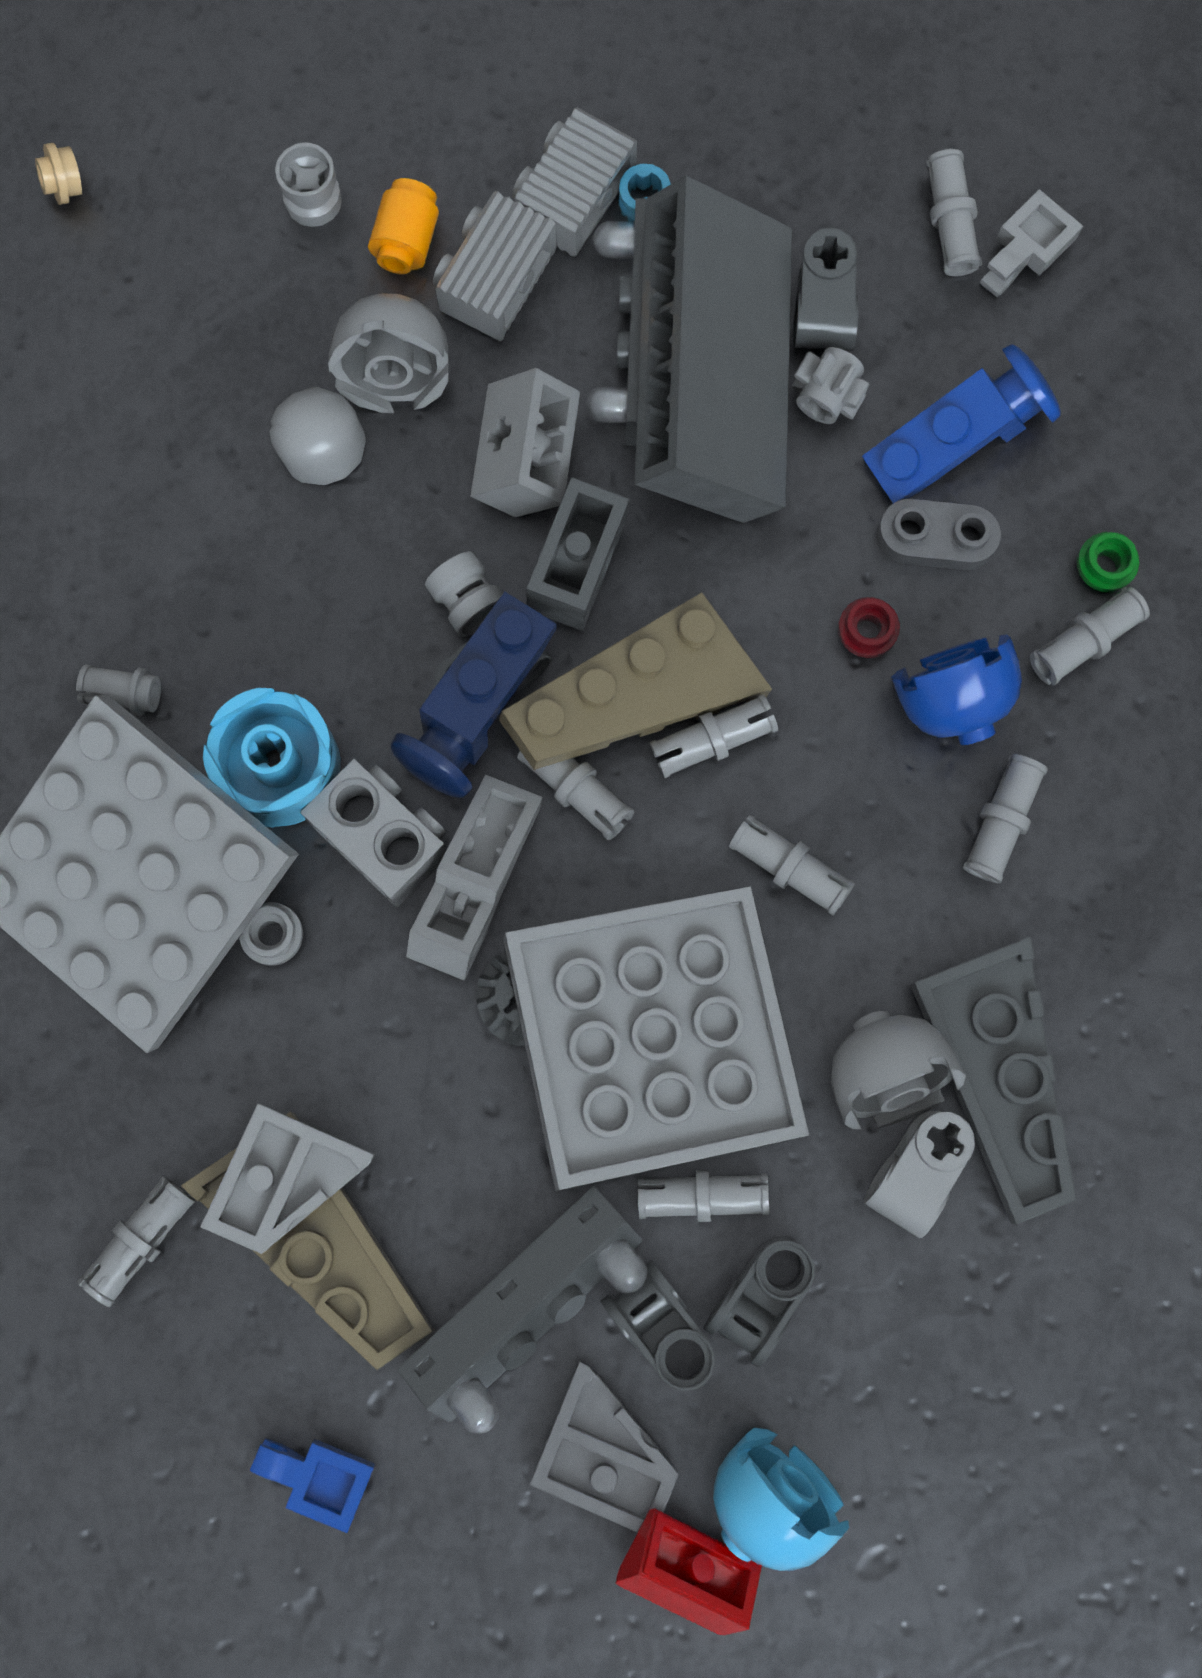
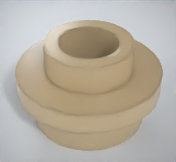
M54 143L44 144V157L35 158L37 175L44 195L54 193L59 205L68 204L69 197L82 195L81 179L75 156L70 146L57 148Z

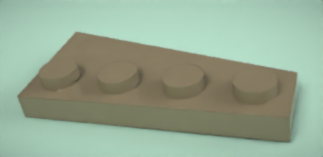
M700 593L501 711L499 721L533 770L607 748L611 742L639 734V737L662 731L666 725L695 717L697 720L700 715L709 711L712 714L720 713L724 707L744 701L747 703L762 694L767 698L772 688L704 594Z
M289 1112L286 1114L287 1116L299 1121L298 1117L294 1112ZM236 1149L182 1184L181 1187L196 1201H200L209 1209ZM343 1187L264 1253L260 1254L253 1251L288 1287L291 1286L315 1309V1312L376 1370L434 1331L431 1323Z

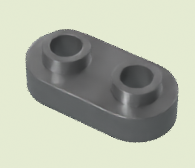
M903 499L893 503L884 512L877 529L878 544L882 552L891 560L902 564L958 570H974L985 565L995 553L1001 539L998 521L988 510L980 506L919 499ZM906 520L914 521L919 525L921 532L914 535L908 534L902 529L901 522ZM966 526L975 528L980 534V539L976 541L966 539L961 532V528Z

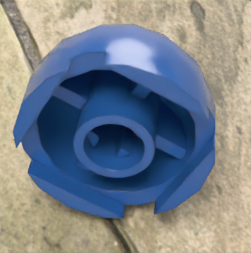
M1008 635L999 636L997 648L990 649L987 638L977 639L920 659L922 667L927 670L910 678L905 667L891 676L896 694L907 717L922 732L938 738L957 736L960 745L973 744L985 740L996 733L993 723L1007 716L1019 698L1022 682L1019 660L1012 639Z

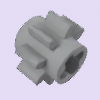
M836 347L826 348L821 358L811 352H807L794 375L796 379L791 386L792 389L800 392L796 399L798 407L810 418L825 424L835 423L840 413L849 419H853L866 397L865 392L869 387V382L860 379L864 373L862 363L851 353Z

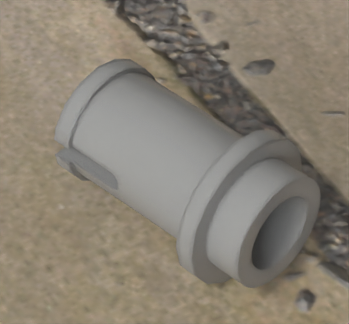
M85 664L79 671L76 691H86V693L79 692L77 700L79 703L89 704L95 695L108 694L123 708L129 709L132 715L141 717L145 711L155 712L161 696V681L158 676L150 675L149 670L139 667L132 673L97 668Z

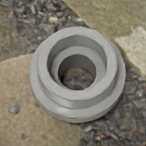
M275 902L263 903L239 936L242 949L252 960L268 966L279 965L290 960L300 949L303 940V927L299 917L289 907ZM271 924L280 925L283 930L280 942L272 946L265 945L262 941L263 930Z

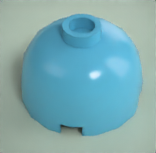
M753 1428L728 1453L717 1471L713 1500L716 1515L723 1528L721 1532L723 1541L735 1556L746 1562L752 1560L766 1568L779 1571H793L808 1567L824 1556L849 1529V1521L846 1520L839 1523L835 1515L844 1504L826 1475L803 1451L794 1445L789 1450L788 1457L779 1448L770 1444L778 1434L768 1429Z

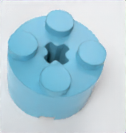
M273 688L251 689L228 700L216 712L210 723L212 727L203 750L204 767L209 779L262 824L271 828L289 826L306 820L300 812L341 771L339 748L318 710L305 698L296 694L275 691ZM276 749L280 754L281 761L277 765L270 767L266 754Z

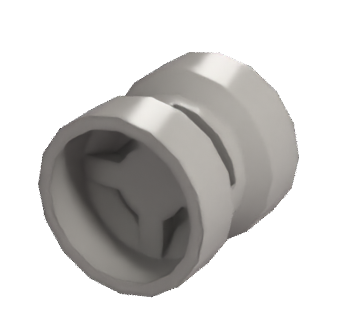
M307 142L294 144L285 149L277 159L275 172L287 212L293 220L305 226L315 227L330 222L338 214L342 204L341 191L336 179L332 158L319 145Z
M472 551L463 552L450 558L435 569L425 582V587L434 601L444 604L449 610V623L460 637L474 634L503 594L499 586L488 583L484 577L485 566L476 553Z

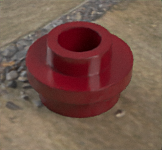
M864 597L851 602L842 612L838 623V634L842 644L848 651L863 658H875L887 653L896 643L900 632V622L895 610L885 601L873 597ZM863 621L872 622L877 626L879 634L873 638L864 637L859 633L857 625Z

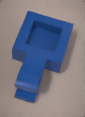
M265 1438L257 1451L250 1471L266 1479L293 1488L285 1507L286 1509L348 1533L375 1463L316 1439L313 1440L307 1456L303 1457L291 1448Z

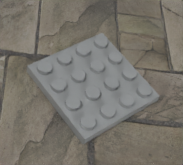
M108 694L95 695L0 835V927L143 1051L149 1053L160 1047L299 854Z
M751 886L521 929L504 934L503 941L555 1191L809 1136Z

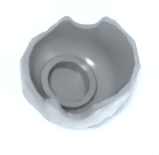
M315 386L292 393L275 409L270 420L271 429L269 435L271 443L278 457L294 479L302 483L324 486L346 478L361 463L366 443L365 432L352 405L341 394Z

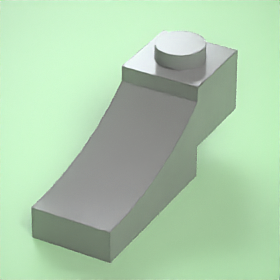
M485 774L437 868L435 883L410 930L407 958L465 981L488 933L491 920L514 865L540 811L543 797Z

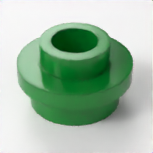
M1102 532L1093 535L1083 544L1077 556V569L1083 581L1091 588L1101 592H1116L1129 585L1137 575L1139 555L1134 543L1128 537L1115 532ZM1101 556L1110 558L1115 564V571L1107 572L1098 565L1097 558Z

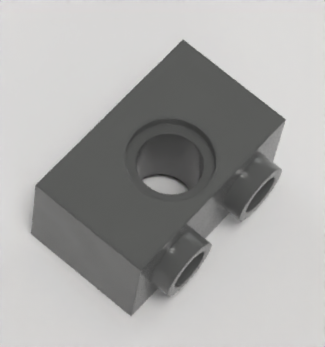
M571 477L526 588V605L551 620L580 631L584 630L626 524L629 498Z

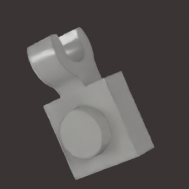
M1039 189L1002 225L996 240L1005 247L989 262L987 267L990 271L981 279L980 284L993 295L999 297L1012 284L1026 265L1040 276L1077 239L1083 225Z

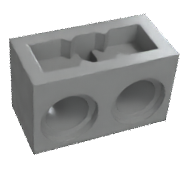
M353 759L300 813L330 845L398 908L439 866L447 850L440 839L447 832L422 807H419L412 814L395 797L402 789L379 766L375 764L367 771ZM356 796L372 798L374 805L372 812L367 818L358 822H350L343 819L344 806L351 798ZM401 837H409L419 843L417 855L409 863L396 865L387 861V849L394 840Z

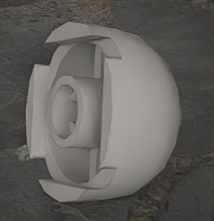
M374 294L361 298L340 316L333 331L329 345V373L332 372L336 377L335 387L339 393L359 407L380 413H394L389 401H414L413 410L424 408L442 395L449 382V352L446 332L432 311L416 299L400 294Z
M888 1011L873 1012L857 1020L853 1025L855 1032L845 1038L833 1057L831 1085L835 1102L844 1124L852 1129H862L857 1118L873 1116L877 1127L889 1126L913 1118L945 1101L940 1089L951 1080H953L958 1091L964 1085L966 1078L960 1060L944 1034L925 1019L908 1015L890 1017Z

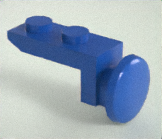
M1011 344L1002 349L1013 367L999 378L993 380L981 368L862 455L892 503L909 499L920 493L998 436L1007 443L1024 431L1026 427L1023 423L1043 410L1052 423L1061 416L1059 403L1050 385L1033 361L1019 347Z

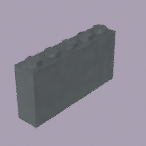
M687 175L646 199L634 485L745 523L786 508L792 227Z

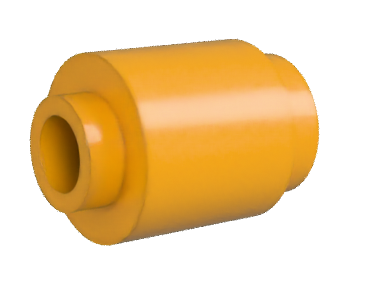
M400 178L394 180L391 189L386 190L382 195L368 249L376 258L378 265L391 273L408 274L411 270H418L425 265L439 215V209L436 206L437 195L426 184L414 179Z

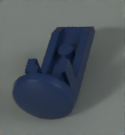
M504 591L420 707L419 711L423 735L418 740L402 733L395 734L390 747L397 760L411 774L431 788L451 797H465L473 787L470 780L463 773V770L468 763L475 765L488 747L487 730L545 650L557 629V624Z

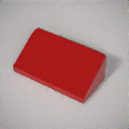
M654 1508L648 1511L619 1568L615 1584L718 1635H729L749 1630L762 1565L752 1560L746 1562L739 1559L729 1550L726 1544Z

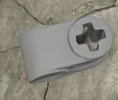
M926 1111L917 1115L909 1124L892 1155L887 1158L872 1180L865 1194L864 1204L919 1239L923 1238L940 1216L952 1187L972 1156L975 1139L969 1123L961 1116L951 1112ZM948 1127L945 1138L952 1143L948 1152L936 1150L931 1154L934 1143L927 1138L928 1131L931 1128L943 1130Z

